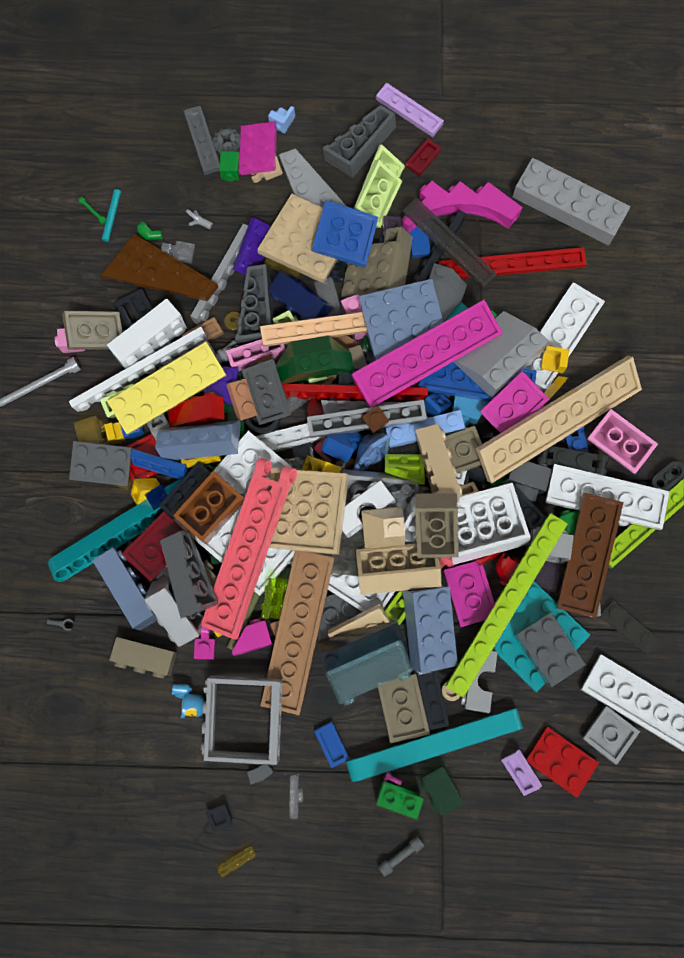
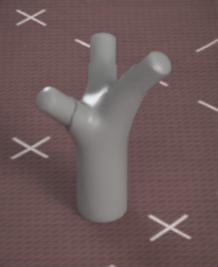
M189 209L186 210L194 219V221L189 223L190 226L199 224L211 229L212 222L202 218L196 210L194 213Z

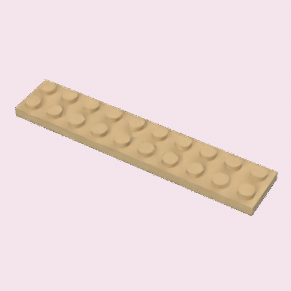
M626 356L477 447L476 451L487 481L490 483L495 482L642 390L633 357Z

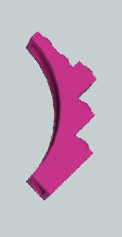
M431 181L419 191V202L415 205L414 211L411 214L405 215L402 220V227L410 233L424 221L441 215L458 213L461 210L466 214L486 217L509 229L520 216L523 207L489 182L484 187L481 186L475 193L462 182H459L456 186L453 185L446 192Z

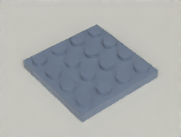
M432 279L358 297L374 361L443 323Z

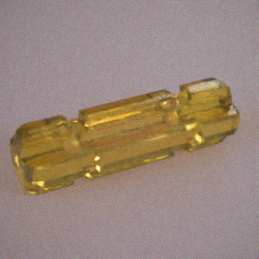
M248 847L243 853L240 852L229 859L226 864H221L217 868L219 875L225 877L230 873L229 871L232 872L245 864L247 860L250 861L256 856L255 851L252 847Z

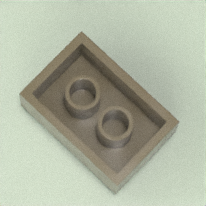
M457 493L416 494L417 557L459 558Z

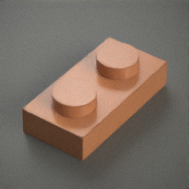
M242 379L226 384L237 420L241 421L257 416L247 380Z

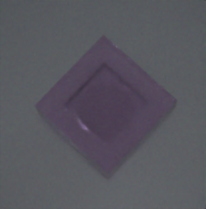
M383 216V236H385L386 229L401 227V217Z

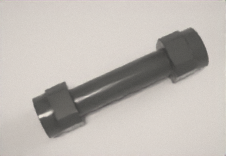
M418 836L412 838L409 841L410 844L387 861L385 859L378 865L384 877L393 872L392 868L414 851L417 853L424 847Z

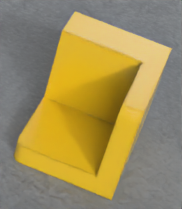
M546 346L543 352L541 370L564 373L568 364L569 349Z
M156 478L134 479L131 496L136 505L163 489Z

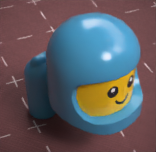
M173 684L172 695L182 699L181 718H185V716L200 717L203 714L204 698L198 694H189L192 692V689L188 685Z

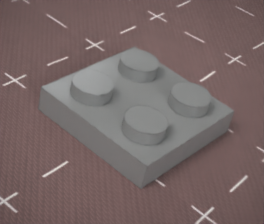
M604 706L582 739L617 765L640 731L609 707Z

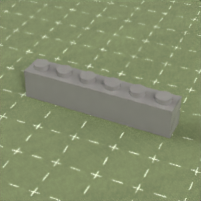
M424 400L379 406L390 421L382 428L424 422L427 419ZM375 407L307 417L310 438L370 430L362 416Z

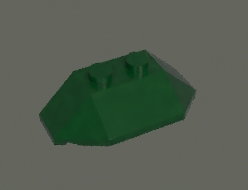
M329 335L290 342L275 365L281 384L354 372L351 352Z

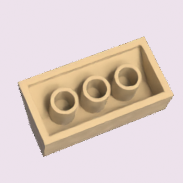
M417 544L356 549L360 595L441 587L439 558H418Z

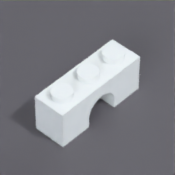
M381 481L370 484L367 487V491L352 497L351 502L345 506L342 531L348 538L363 528L359 518L363 508L386 509L397 504Z

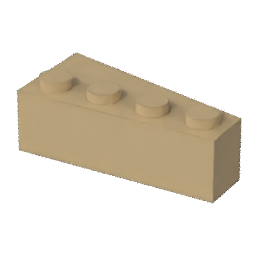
M439 424L415 430L432 494L457 493V501L459 503L462 490L456 479L455 466H452L450 461L452 459L449 447L446 448L444 443L446 441L444 430H440Z

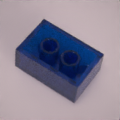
M282 271L278 273L268 288L272 293V298L287 304L285 307L292 313L296 312L301 315V320L327 317L334 308L294 276Z

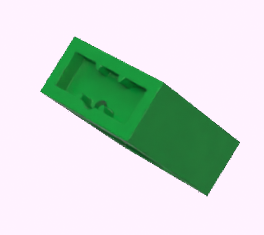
M382 780L375 800L378 806L417 819L424 798L420 793Z

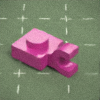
M203 626L200 631L201 639H195L194 659H215L216 639H210L211 630Z

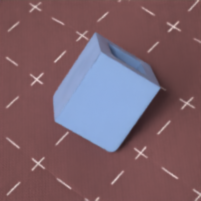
M290 106L288 111L279 108L277 113L272 110L268 115L269 122L275 121L277 130L285 133L295 118V108Z

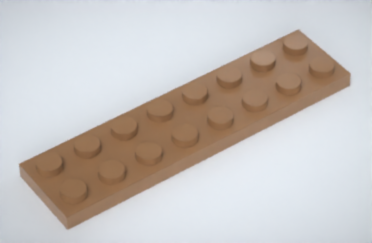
M295 551L267 675V678L283 679V712L296 715L301 713L335 560L334 557L304 551ZM265 686L261 702L262 707L271 709L272 686Z

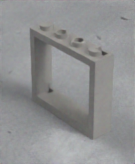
M210 676L207 678L204 687V693H207V698L203 703V713L206 714V721L202 724V734H205V742H202L201 745L204 761L278 764L280 760L283 679ZM217 683L272 686L269 754L214 751Z

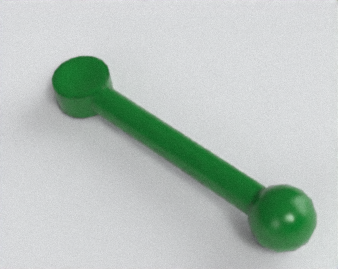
M84 197L78 199V202L84 204L99 219L102 225L106 223V218L101 217L85 201Z

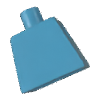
M454 396L452 412L461 410L464 426L467 428L469 423L477 424L482 415L479 411L489 401Z

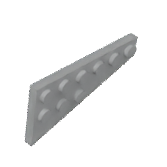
M296 149L279 154V159L294 195L322 208L324 207L325 200L346 206Z

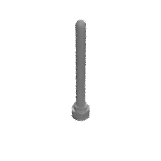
M75 357L68 359L65 366L1 398L0 407L68 372L76 373L80 371L79 363Z

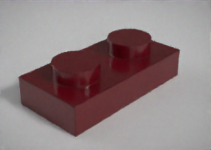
M427 138L406 162L405 167L420 177L441 153L442 148Z

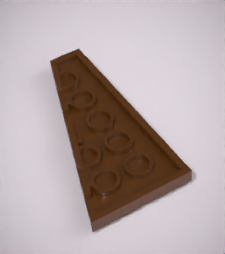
M136 234L130 238L101 274L103 279H114L120 283H132L135 286L157 291L164 290L171 294H183L189 298L208 301L218 289V285Z

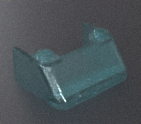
M398 640L325 674L338 703H343L346 706L355 702L354 697L398 677L400 681L411 677L410 672L413 671L402 641Z

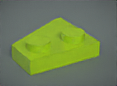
M385 454L386 473L425 485L424 463L421 454Z

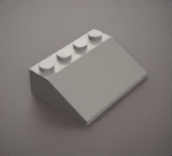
M505 311L495 318L503 334L453 361L491 398L497 395L541 354L549 342L535 327Z

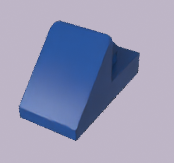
M434 393L429 395L424 401L426 416L430 418L441 415L453 406V402L444 394Z
M359 432L327 435L321 450L336 459L348 462L353 451L357 449L362 436Z

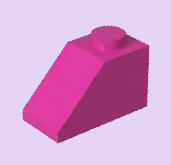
M261 618L250 621V625L245 627L232 651L233 656L273 645L267 622L261 621Z

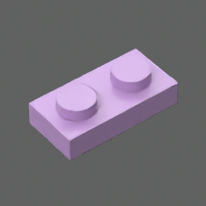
M520 750L505 756L501 760L524 796L538 790L542 786Z

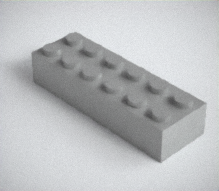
M534 158L528 164L513 194V198L608 246L631 207Z

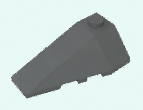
M434 263L429 279L433 280L444 322L452 314L456 306L461 303L467 284L453 269Z

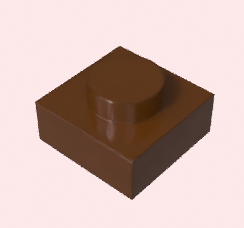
M376 406L362 416V419L372 433H375L390 422L379 406Z

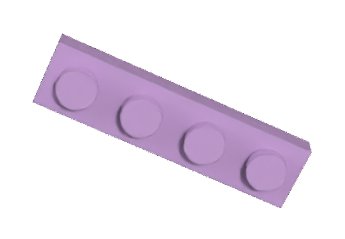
M388 83L376 95L377 101L431 137L443 125L444 121Z

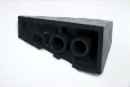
M397 621L320 639L319 655L325 670L333 674L354 668L403 639Z

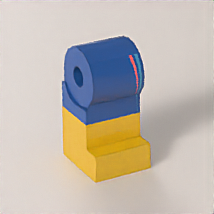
M120 422L104 424L108 441L112 445L140 437L144 434L143 427L130 434H126Z

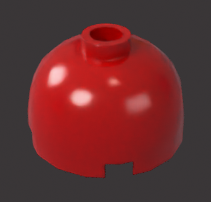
M507 552L501 554L496 564V573L501 578L500 583L506 586L520 563V560L514 556L512 559L507 557L509 554Z

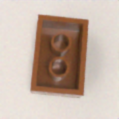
M213 471L173 516L201 542L208 544L243 505L245 498Z

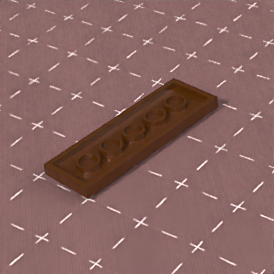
M583 493L573 534L571 559L566 563L556 605L557 609L593 618L597 617L624 502Z

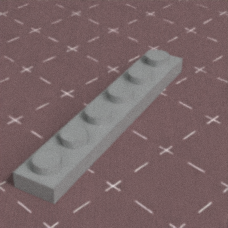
M242 225L211 279L218 285V289L208 301L199 300L192 312L191 318L195 324L200 325L208 319L209 311L217 303L220 291L225 289L228 277L234 273L232 269L245 236L247 225Z

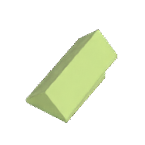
M383 145L378 147L354 207L356 210L378 216L377 228H381L402 183L399 177L404 169V165Z

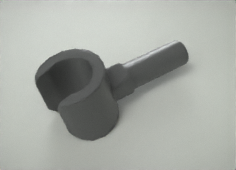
M48 619L47 624L63 627L64 630L71 631L73 629H67L65 624L68 621H74L71 619L64 621Z

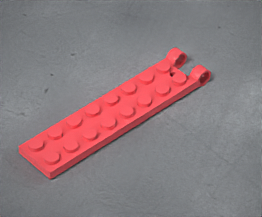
M259 458L255 464L250 485L213 588L219 604L205 611L200 625L236 640L242 628L290 486L297 477L296 469L285 466L281 470L279 482L265 478L271 471L272 462L264 458Z

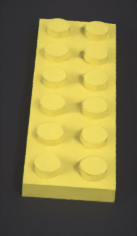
M204 342L107 402L126 434H130L227 375L208 343Z

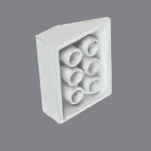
M513 483L460 497L458 503L459 558H451L453 565L529 545L530 534Z

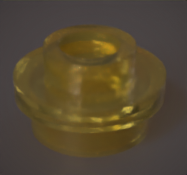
M237 312L228 313L224 319L225 326L230 330H237L240 314ZM232 318L237 319L234 323L230 322Z

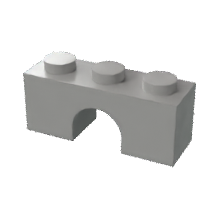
M491 651L464 698L461 697V704L464 705L463 709L490 713L492 692L483 691L479 687L478 677L482 672H495L498 652Z

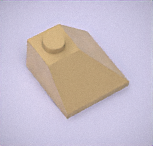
M402 507L362 511L365 549L405 545Z

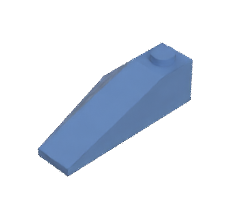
M375 433L372 436L370 434L364 436L359 443L353 470L365 471L384 459L385 454H388L389 435Z

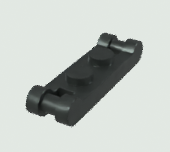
M551 446L540 453L536 463H543L551 467L557 464L606 476L607 470L605 467L606 463H609L610 457ZM548 453L554 454L553 460L547 458ZM592 461L598 462L597 468L591 467Z

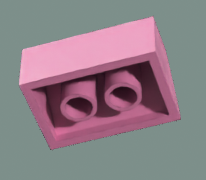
M612 409L608 411L588 437L589 441L634 474L637 473L658 445V443Z

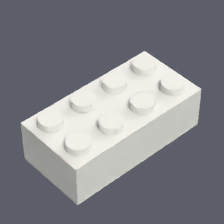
M165 299L107 344V346L124 369H127L169 345L170 341L175 337H180L187 327L181 314L168 299Z

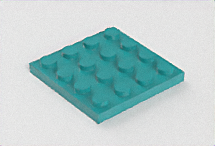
M535 581L531 584L492 650L498 652L497 655L534 692H537L545 683L514 635L549 613H552L576 650L586 641L590 634L565 610L557 609V603Z

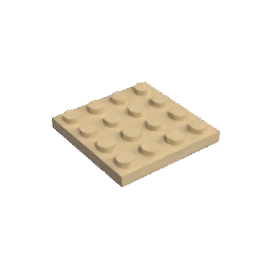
M291 194L258 247V253L323 284L337 259L311 251L323 208Z
M271 468L270 480L279 482L282 469ZM297 470L296 480L290 486L269 548L339 555L349 475L345 473Z

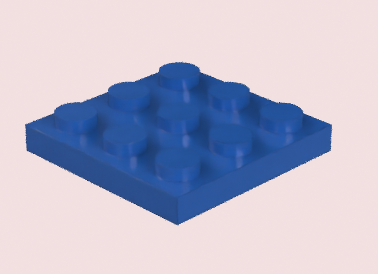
M325 200L311 251L365 268L379 217Z

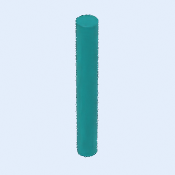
M117 189L113 192L102 235V240L105 242H109L121 191Z

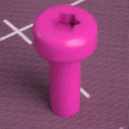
M385 772L383 780H390L399 786L401 785L402 781L391 776V772Z

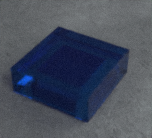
M160 484L146 493L145 496L151 507L156 510L168 494Z

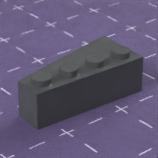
M382 105L362 118L363 121L358 125L354 124L351 126L349 131L343 136L339 135L335 138V142L324 146L322 149L325 161L353 178L378 149L379 145L396 128L395 113Z
M266 264L247 267L244 296L241 301V314L238 319V331L235 336V341L239 346L261 340L260 326L274 324L271 275Z
M179 531L160 540L180 618L198 614L218 605V600L190 531Z

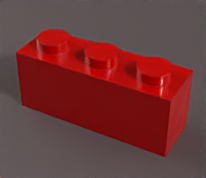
M214 392L204 393V396L190 397V400L183 401L169 410V427L207 424L224 420V397L217 396Z

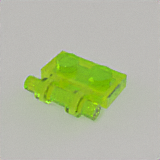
M268 578V583L264 588V592H266L264 603L261 604V618L269 619L270 615L271 618L280 619L289 578H277V580L275 578Z

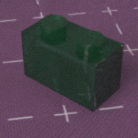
M442 765L421 776L423 782L420 783V786L425 795L429 793L433 799L430 804L435 813L440 812L444 816L464 804Z

